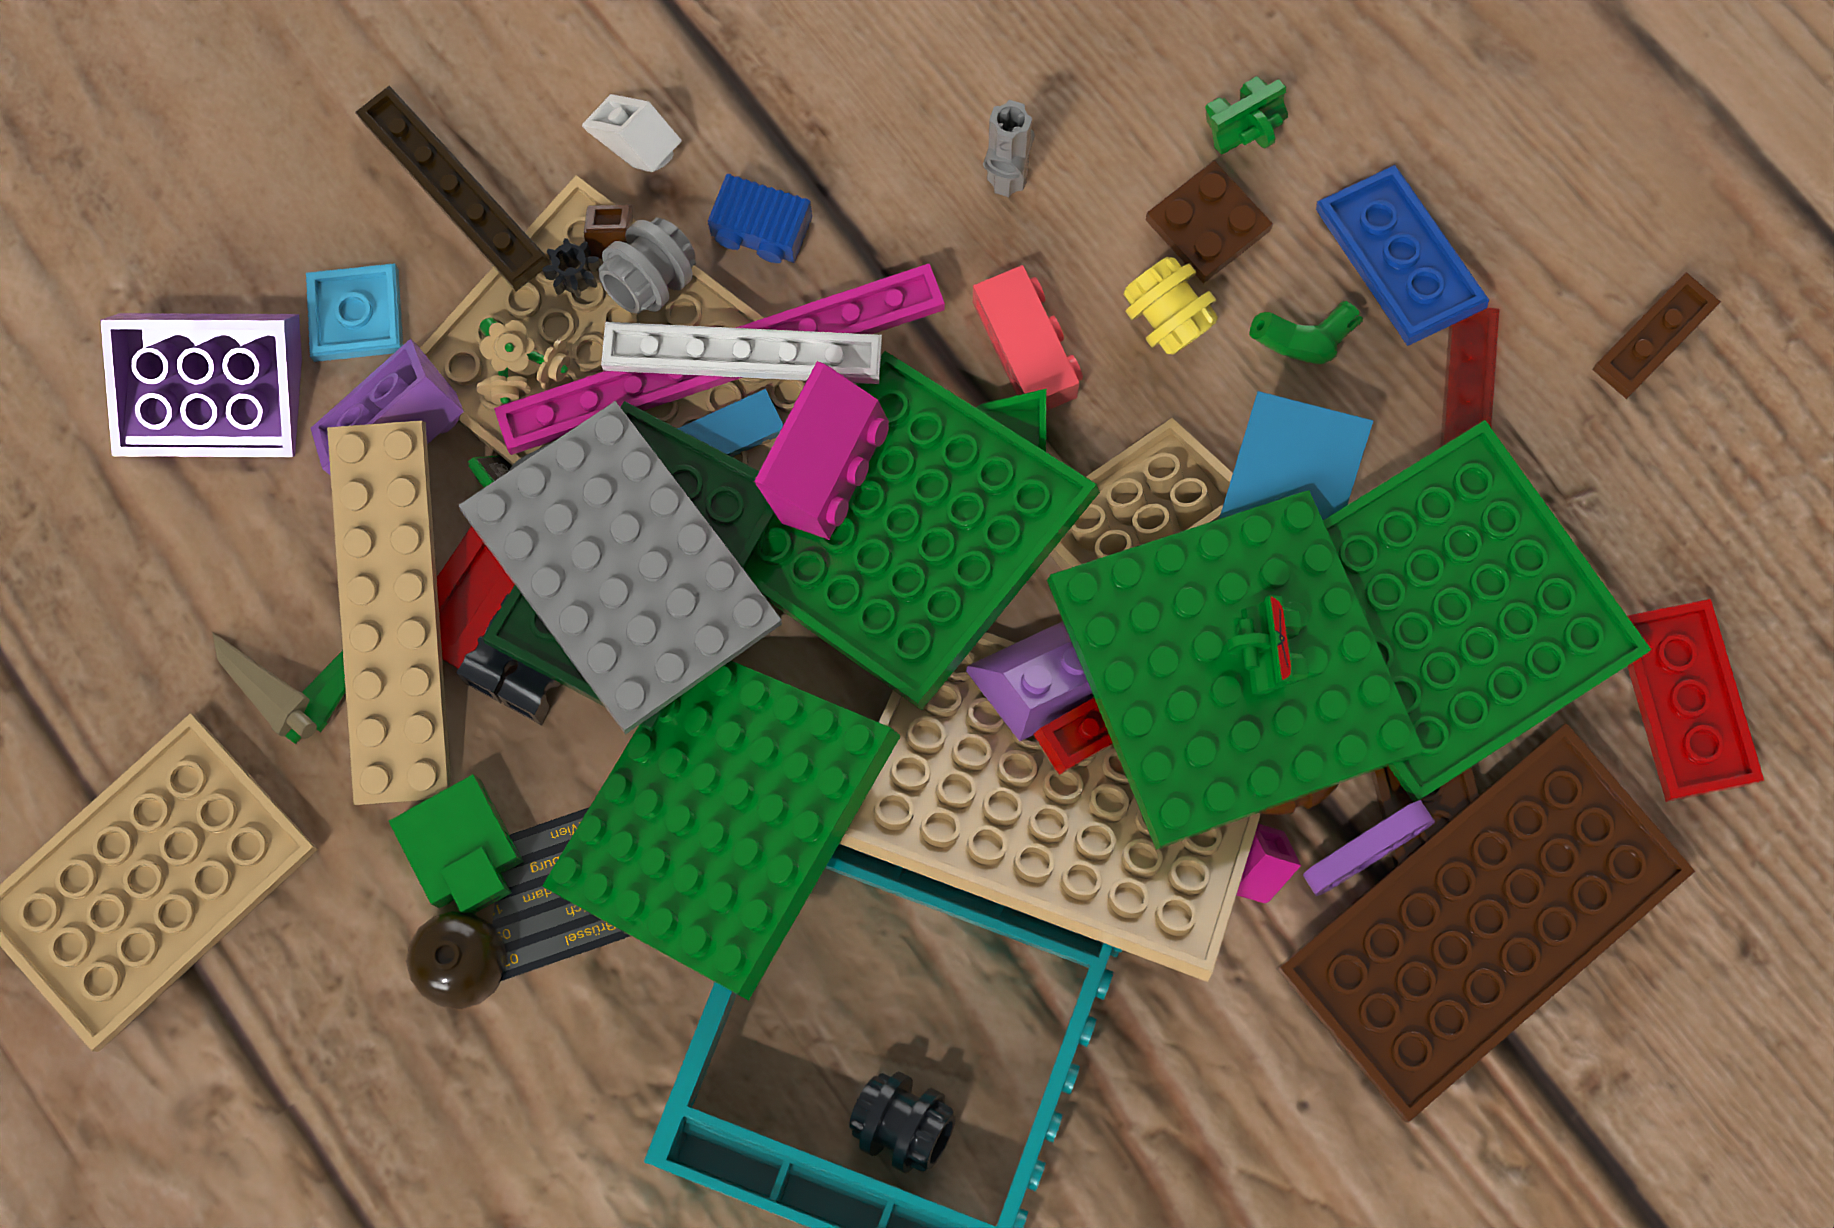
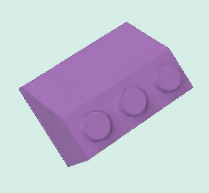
M410 339L310 429L322 469L331 476L327 427L422 420L426 422L428 444L438 434L451 430L458 422L464 410L454 389L419 346Z
M1063 621L968 665L966 669L968 675L1019 741L1034 735L1041 727L1094 698Z

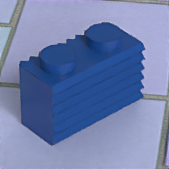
M726 174L707 221L710 234L715 237L714 239L719 245L728 249L738 250L740 246L756 250L759 257L771 263H781L782 259L795 262L812 220L811 202L807 198H801L798 195L793 196L790 193H784L782 190H776L773 187L768 188L764 184L759 185L756 182H750L748 179Z

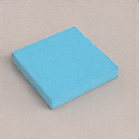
M395 263L306 273L310 357L314 362L394 354L403 346L399 269Z

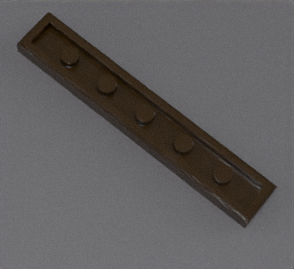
M390 85L355 112L360 121L515 291H518L538 275L543 267L551 264L541 249Z

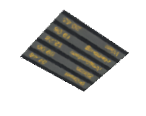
M589 807L510 834L524 862L502 873L512 893L494 903L492 925L503 938L507 953L506 967L503 969V975L499 982L631 937L542 887Z

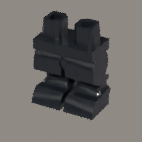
M508 593L500 605L501 607L509 595ZM499 610L496 612V614H495V615L493 616V618L491 619V621H490V623H489V625H488V627H487V629H486V632H487V630L489 629L490 625L492 624L493 620L495 619L496 615L498 614ZM480 636L477 640L478 646L476 649L464 657L460 668L456 672L466 685L499 703L503 702L508 708L542 726L550 706L547 703L546 692L549 688L560 686L561 683L485 644L483 641L484 636ZM518 665L515 672L509 674L506 677L505 673L508 670V668L510 666Z

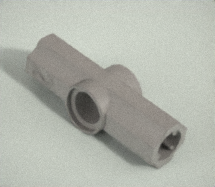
M1008 100L1006 104L994 106L989 120V146L983 161V166L987 170V180L993 185L994 193L1010 197L1016 191H1023L1026 185L1029 153L1035 138V133L1031 129L1032 117L1027 114L1025 104Z

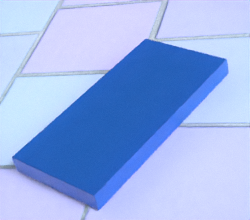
M1396 165L1317 201L1316 211L1407 346L1488 307V297Z

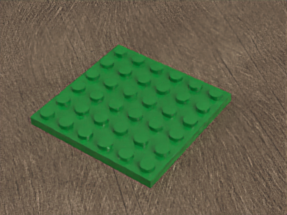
M884 351L881 354L879 384L857 383L856 385L878 399L889 421L888 434L883 444L876 447L869 461L868 473L864 482L860 486H856L848 502L849 507L845 520L841 525L836 526L828 540L782 524L775 514L744 571L766 600L920 710H923L1100 492L1097 484L887 351Z
M1486 420L1323 520L1424 749L1422 753L1415 757L1389 766L1413 803L1426 797L1651 651V648Z
M1310 490L1050 574L1047 579L1053 598L1156 850L1415 757L1424 751ZM1269 595L1282 596L1283 607L1298 610L1300 614L1301 629L1299 635L1288 640L1290 653L1302 654L1306 658L1308 676L1297 683L1283 686L1265 695L1252 694L1249 670L1245 669L1243 655L1228 653L1227 640L1240 635L1238 621L1242 620V609L1263 602L1264 598Z
M729 661L668 704L652 732L640 725L638 726L542 887L749 1001L901 736L891 727L734 661Z

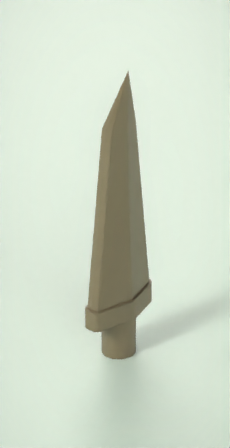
M213 633L219 663L270 723L272 730L281 737L285 736L291 729L303 739L312 736L316 731L317 725L304 714L310 699Z

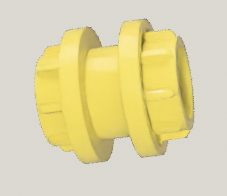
M1169 256L1153 265L1125 288L1124 296L1131 305L1125 310L1130 319L1133 321L1139 316L1144 315L1154 328V331L1145 338L1149 345L1153 348L1160 344L1166 354L1174 355L1217 323L1218 316L1211 308V305L1216 301L1213 294L1208 291L1198 297L1187 281L1196 274L1191 264L1188 263L1181 267L1175 258H1169Z

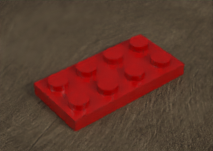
M1711 599L1627 615L1651 648L1650 652L1627 667L1665 801L1670 802L1754 785L1764 781Z

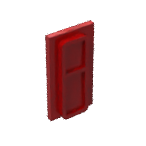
M472 526L437 576L442 660L457 669L460 668L466 654L476 649L478 638L484 636L491 619L501 608L500 605L507 593L509 594L515 585Z

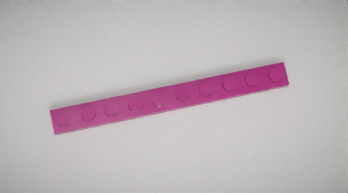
M930 263L736 328L875 334L944 311L945 303ZM604 371L495 407L494 410L507 450L510 455L559 439L614 401L620 407L626 401L644 411L743 377Z

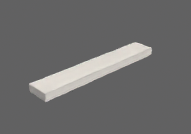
M605 322L601 366L603 371L807 381L818 361L828 365L853 383L879 384L882 335Z

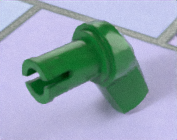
M1342 301L1318 326L1297 325L1273 313L1263 312L1255 315L1249 335L1260 344L1280 355L1307 363L1324 364L1337 357V346L1363 322V317L1359 316V310L1347 301Z

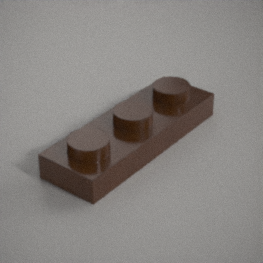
M1686 272L1597 362L1592 370L1625 399H1628L1706 319L1721 301Z

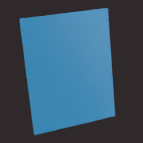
M1257 391L1219 519L1310 490L1322 520L1341 510L1348 504L1374 420Z

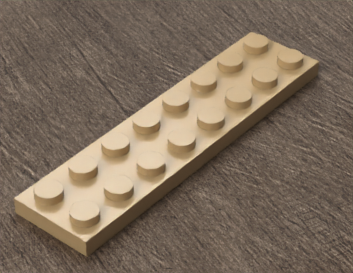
M421 420L327 427L354 805L427 800L451 787L426 422Z

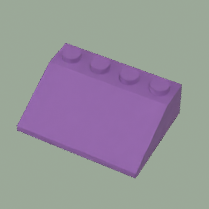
M119 313L100 320L112 456H295L302 365L299 314Z

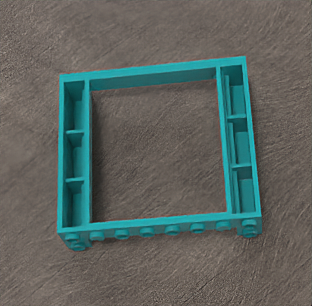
M839 844L825 869L1088 967L997 1225L993 1226L694 1109L693 1106L737 996V994L715 982L644 1163L809 1228H1023L1029 1212L1020 1208L1026 1189L1035 1192L1037 1190L1046 1162L1037 1159L1044 1140L1054 1142L1063 1117L1062 1113L1054 1110L1061 1092L1070 1095L1075 1084L1080 1066L1072 1063L1078 1044L1085 1047L1088 1046L1097 1018L1089 1016L1090 1009L1095 997L1104 1000L1114 972L1105 969L1109 956L1117 958L1122 950Z

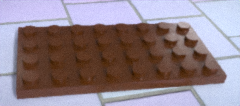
M1565 723L1554 730L1276 969L1404 1122H1410L1681 885L1695 870L1572 728Z

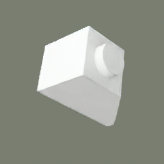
M610 94L582 124L588 133L633 168L654 172L668 164L673 157V150L682 141L649 101Z

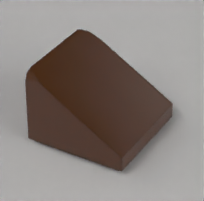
M632 205L587 206L583 233L584 239L588 242L591 249L589 257L595 256L602 259L603 251L614 241L627 243L626 230L633 224Z

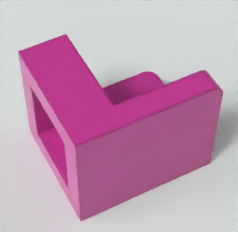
M1258 823L1236 895L1261 903H1268L1300 868L1301 864L1284 831Z

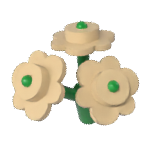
M486 318L481 322L480 330L485 337L479 344V350L484 357L491 359V366L498 371L499 375L491 377L490 381H483L477 384V392L484 395L485 400L492 401V403L497 405H504L521 399V396L530 394V386L527 385L526 378L521 376L509 377L508 368L514 372L524 370L528 365V359L541 364L537 372V380L541 382V388L545 390L549 389L552 383L556 384L566 376L570 366V357L568 356L569 351L566 350L567 342L565 339H557L553 347H549L545 355L533 351L534 342L529 337H526L527 329L522 322L511 320L505 326L498 323L494 318Z

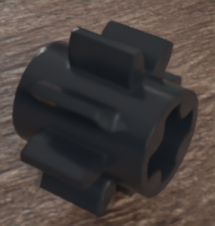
M564 238L563 245L555 250L547 249L552 265H547L542 270L547 280H554L553 287L556 294L560 295L566 290L574 293L576 298H580L581 291H584L589 286L594 288L598 286L592 272L598 271L601 264L598 257H589L591 249L588 242L585 241L578 246L571 244L567 238Z

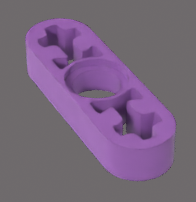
M1416 801L1319 861L1304 872L1303 876L1315 896L1322 895L1419 835L1435 821L1422 801Z

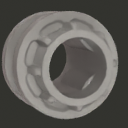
M655 218L652 222L637 220L626 230L627 243L614 241L603 251V264L599 267L601 284L609 296L623 309L635 314H639L642 310L659 311L669 301L668 288L673 290L684 288L692 280V267L696 264L693 246L684 233L674 224L661 218Z

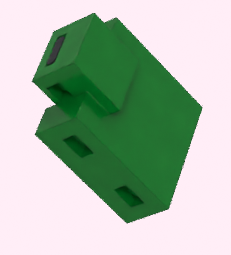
M474 774L388 821L431 905L442 908L455 900L461 913L475 914L512 893L502 873L524 861L483 782Z

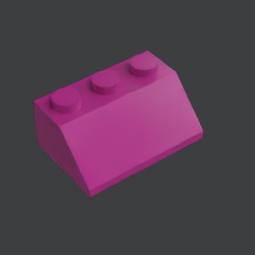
M818 361L754 482L782 524L829 540L836 526L841 525L845 520L849 507L848 502L856 486H860L864 482L868 473L869 461L876 447L881 446L888 434L889 421L878 399L828 365Z

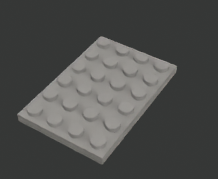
M616 401L459 504V508L465 518L520 590L521 594L534 609L625 735L782 624V619Z

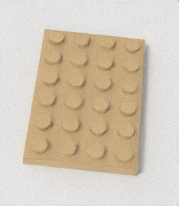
M190 713L0 884V947L90 1050L99 1052L318 849L198 718Z

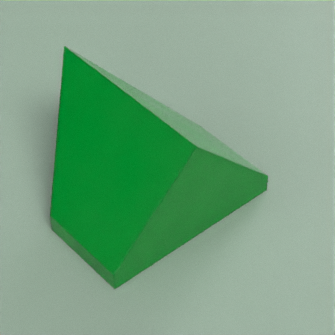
M1047 388L980 404L976 407L1046 452Z

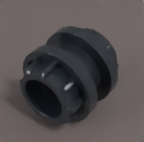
M896 1072L891 1077L881 1073L869 1080L855 1103L849 1122L852 1135L860 1140V1150L870 1156L878 1155L884 1147L894 1151L892 1156L893 1168L903 1173H908L913 1168L925 1172L937 1163L950 1140L956 1121V1116L953 1115V1108L945 1104V1095L933 1088H929L921 1097L912 1094L913 1079L902 1072Z

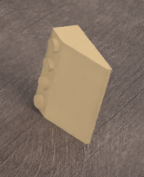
M1171 418L1086 476V478L1097 484L1100 493L1050 555L1061 570H1065L1218 520L1233 473L1177 421Z

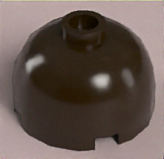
M451 911L432 917L418 928L409 943L406 963L410 980L423 997L438 1006L464 1009L480 1004L496 991L500 984L499 980L503 975V969L506 967L507 953L503 938L491 923L473 913L463 914L458 911Z

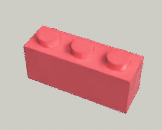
M1021 265L973 285V304L1016 396L1047 388V411L1076 399L1079 381L1083 380V376L1076 358L1073 355L1066 356L1060 343L1064 341V336L1058 320L1055 316L1048 317L1042 306V303L1045 302V296L1036 277L1029 278L1024 266Z

